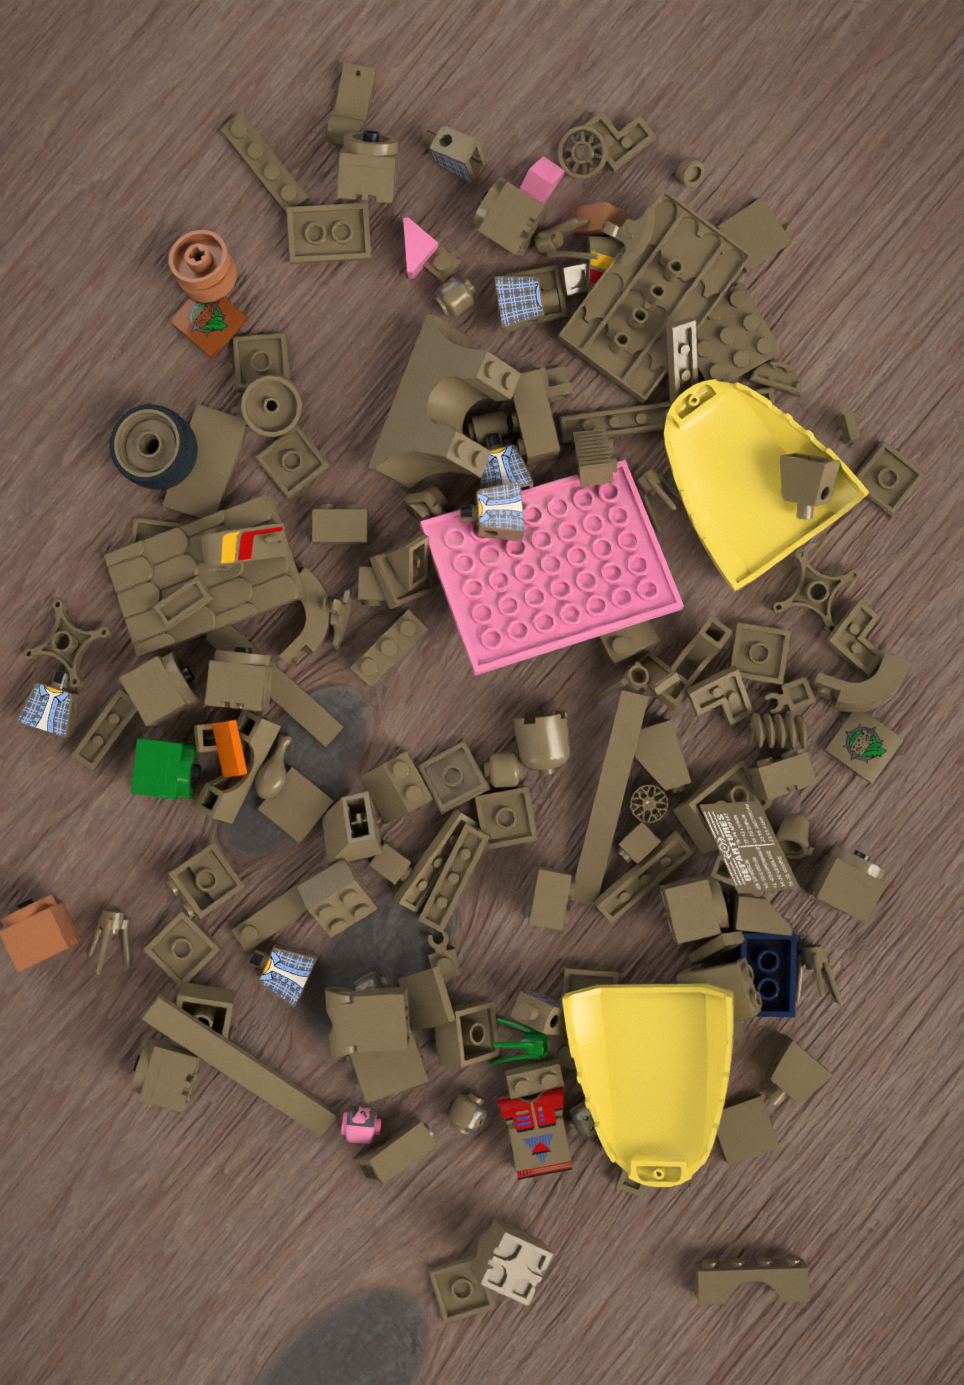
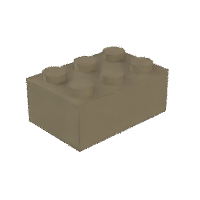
M541 369L522 373L512 399L505 400L507 408L512 407L513 412L510 413L513 434L518 433L520 438L517 439L516 446L522 459H525L526 466L558 459L560 447Z

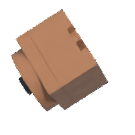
M53 894L36 902L32 898L17 905V911L1 919L5 929L0 931V936L17 972L82 941L64 902L57 904Z

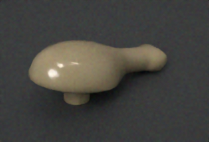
M282 733L277 736V745L272 756L262 764L255 777V790L257 795L263 799H271L276 796L285 784L286 768L283 757L286 748L291 743V736Z

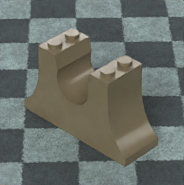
M427 314L368 468L408 488H412L420 480L430 475L441 472H459L482 477L491 451L463 434L462 425L465 415L481 399L491 398L495 401L511 400L521 373L490 352L471 348L467 336L437 316Z

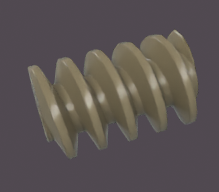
M754 713L748 725V745L751 747L753 740H757L758 747L762 748L764 740H767L769 748H773L775 741H778L780 749H783L786 741H789L791 749H794L797 741H800L801 748L805 749L807 744L805 720L802 715H796L793 719L792 715L786 714L782 719L780 714H775L771 718L770 714L765 713L761 718L758 713Z

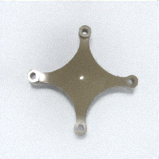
M796 549L794 557L798 559L801 569L798 585L787 599L774 602L772 609L780 613L792 606L808 607L822 618L825 624V631L832 633L836 627L831 617L832 599L836 591L843 584L851 580H857L859 572L851 569L846 574L840 576L823 575L809 564L804 549Z
M56 599L52 603L56 612V624L51 636L39 647L25 649L23 655L29 660H35L39 656H53L59 659L69 672L70 685L81 688L84 685V680L80 677L79 667L84 653L95 641L102 638L110 639L113 632L107 627H102L96 631L80 630L67 617L65 611L67 604L62 600Z

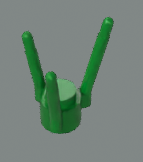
M496 1019L497 1023L529 1034L523 1036L522 1042H493L492 1046L522 1048L523 1052L527 1053L494 1059L489 1062L490 1065L526 1059H541V1055L545 1056L547 1054V1034L510 1020Z

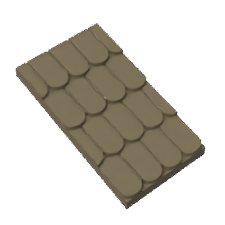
M666 189L663 190L653 204L656 213L655 225L652 236L644 251L634 262L625 267L621 262L626 250L624 245L557 337L558 341L569 347L570 350L589 362L593 367L609 379H612L613 382L642 403L645 402L668 371L666 325L690 317L696 320L697 331L752 257L750 252Z
M272 495L254 498L227 510H221L179 528L168 530L104 555L137 657L147 656L307 597L288 541L289 556L238 563L228 570L219 572L206 571L200 538L205 535L204 532L210 529H221V532L281 523ZM196 576H200L215 600L168 630L152 606Z

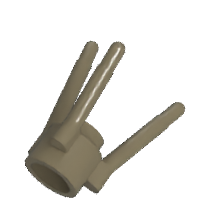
M574 218L536 233V247L540 253L547 252L548 258L558 256L599 259L598 254L558 250L563 245L562 233L588 224L589 219L578 221Z
M651 469L643 474L636 483L640 487L638 493L644 502L656 532L661 533V527L647 495L649 494L652 498L659 494L672 510H675L676 506L663 491L664 487L681 502L682 500L678 490L669 484L661 473L657 474L654 469Z
M640 662L622 667L621 670L625 672L623 678L592 699L593 702L603 699L623 686L628 690H640L639 693L645 694L650 688L647 684L649 681L648 671L641 666Z
M103 910L102 916H99L98 925L87 953L88 956L93 955L102 932L103 938L97 960L96 975H100L109 935H118L119 930L122 932L125 967L130 968L131 966L128 940L129 920L124 919L123 912Z
M823 946L802 947L801 954L796 955V1003L800 1001L803 967L806 965V970L814 969L820 997L825 996L821 968L824 967L836 1002L839 1005L842 1004L839 990L827 960V953L823 951Z

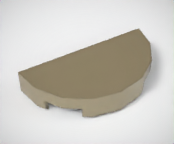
M770 361L762 364L753 371L748 382L767 388L773 387L774 390L796 397L801 396L802 384L799 381V377L795 373L794 368L784 362Z

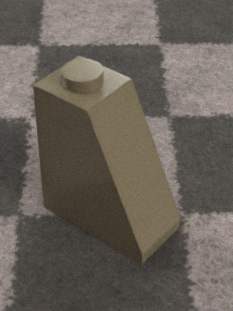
M672 720L641 728L634 759L662 790H670L671 794L685 790V784L691 783V779Z
M422 1121L412 1122L353 1160L367 1183L384 1185L436 1146L432 1139L434 1134L426 1123L423 1124Z

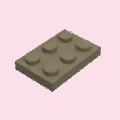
M368 203L286 207L291 264L372 260Z

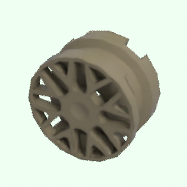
M643 784L631 792L629 809L631 814L638 820L645 823H653L660 820L666 814L668 799L665 792L659 787Z

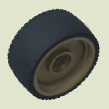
M143 404L130 409L118 419L110 436L109 449L111 459L116 468L128 480L144 488L153 490L172 488L189 476L196 463L198 446L192 428L180 415L163 406ZM157 445H159L157 451H156L155 453H153V452H154V448H155Z

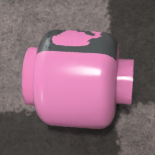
M352 1106L348 1112L343 1113L341 1135H345L346 1140L350 1143L371 1144L375 1135L380 1136L382 1119L377 1118L376 1110L373 1108Z

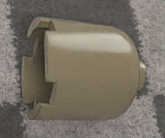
M557 709L554 715L545 716L544 710L519 714V717H512L518 756L526 768L538 770L539 775H548L555 773V768L567 762L570 757V741L566 710Z

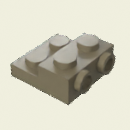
M214 842L166 876L169 881L165 883L174 897L179 895L183 900L184 904L181 907L190 919L195 917L197 921L245 887Z

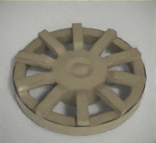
M577 126L570 129L563 136L559 144L558 158L561 167L568 175L578 179H588L600 173L608 160V145L601 132L590 126ZM580 131L581 141H578L573 134ZM585 131L593 132L588 141H586ZM597 136L601 142L596 145H592V142ZM569 138L574 143L573 147L565 146ZM602 147L603 155L595 153L594 150ZM564 150L570 151L572 156L564 159ZM593 157L601 159V162L598 166L592 160ZM574 160L576 164L571 170L566 164ZM587 163H590L595 170L588 173ZM580 164L583 165V174L576 173Z

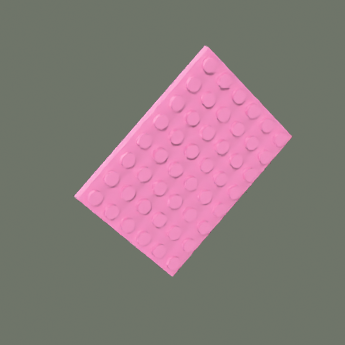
M626 460L617 462V472L613 473V482L611 484L581 487L578 474L521 491L525 529L522 541L479 537L477 535L476 522H460V510L420 521L423 534L429 536L428 549L474 676L682 610L684 607Z

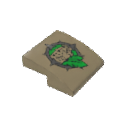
M865 711L852 712L825 751L846 765L849 770L870 784H873L904 740Z

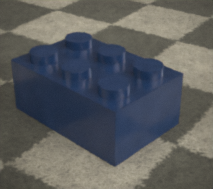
M736 930V932L742 931L745 939L743 943L736 946V961L740 958H746L747 964L753 969L755 990L759 992L762 1000L761 1011L755 1017H795L797 934L793 931L792 936Z

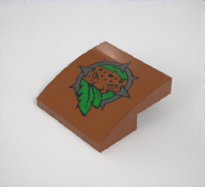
M225 297L206 303L194 301L190 298L172 317L170 322L213 359L249 319Z

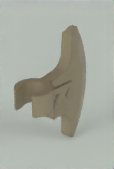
M653 206L647 207L644 215L638 220L627 218L622 227L606 221L602 232L618 239L625 245L626 250L621 260L625 267L629 266L640 256L652 236L656 216L655 207Z
M352 589L345 590L342 602L337 599L330 601L327 598H324L322 610L331 613L330 624L334 627L335 632L332 645L335 649L340 647L348 628L352 605Z

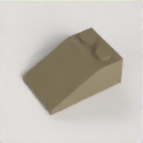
M739 760L672 809L702 854L719 849L699 805L760 801L765 811L773 804L770 799L758 800L748 770L749 768L743 760Z

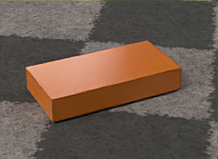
M229 720L212 723L223 777L247 774L237 721Z

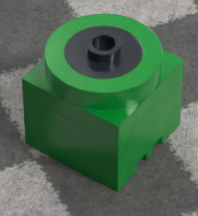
M138 738L131 794L169 799H192L197 781L200 780L201 776L200 753H196V745L185 742Z

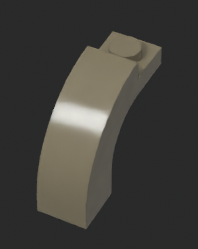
M306 567L299 573L307 596L299 599L306 613L305 626L300 635L279 655L289 665L292 662L297 664L307 654L305 651L307 647L314 653H317L326 641L331 627V613L322 610L324 598L330 600L322 583Z
M710 615L669 666L677 673L680 680L659 695L654 692L651 695L674 711L687 693L685 689L691 687L706 665L721 650L733 631Z
M885 652L877 673L869 680L860 683H850L818 672L812 690L817 691L816 693L823 698H836L837 702L834 709L845 712L872 710L883 705L896 694L909 671L912 661Z

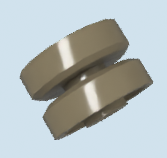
M267 374L254 380L246 388L241 403L244 420L250 428L261 435L272 437L286 434L294 428L302 414L303 399L298 387L292 380L278 374ZM270 400H273L277 403L276 410H274L273 408H267V404Z

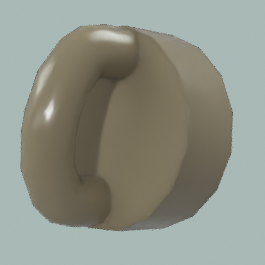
M690 157L679 165L675 175L685 186L693 187L702 181L705 175V166L697 158Z

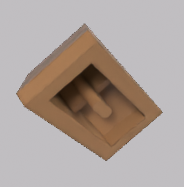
M607 202L578 206L576 219L578 221L589 219V223L574 229V235L586 237L609 236L602 232L606 221L622 227L626 219H630L631 214Z

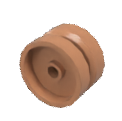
M195 230L181 236L173 244L169 253V266L188 297L202 303L214 302L225 297L233 289L237 280V267L220 236L212 231Z

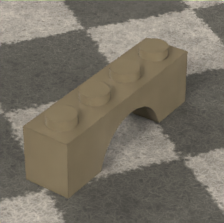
M245 709L242 710L237 720V726L247 774L223 777L222 774L217 779L206 782L194 805L195 808L208 816L231 824L281 726L267 718Z
M786 1256L783 1260L758 1257L756 1261L730 1258L727 1262H718L716 1259L707 1258L701 1260V1262L694 1263L695 1296L699 1305L727 1304L734 1289L749 1281H760L768 1284L777 1292L781 1302L809 1301L808 1267L804 1260L797 1256Z

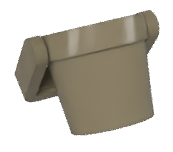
M429 485L419 493L408 494L404 498L405 509L419 525L420 521L446 514L444 509L449 504L442 492L433 485Z
M796 814L784 816L775 836L785 857L800 859L803 857L808 858L812 855L814 847L809 846L808 820Z

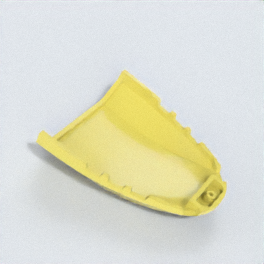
M713 379L697 383L677 397L667 414L664 443L678 492L705 550L733 592L753 582L842 517L869 494L866 487L830 448L822 445L810 430H805L793 420L790 414H785L772 405L770 400L738 382L728 383ZM797 452L840 460L831 500L827 504L814 506L812 519L796 518L797 503L784 501L782 498L781 455Z
M710 984L594 985L565 993L562 998L571 1057H574L577 1069L578 1083H581L585 1095V1104L589 1108L595 1122L597 1135L612 1163L616 1162L626 1171L628 1178L646 1186L672 1187L690 1180L692 1175L705 1164L710 1154L725 1103L733 1048V992Z

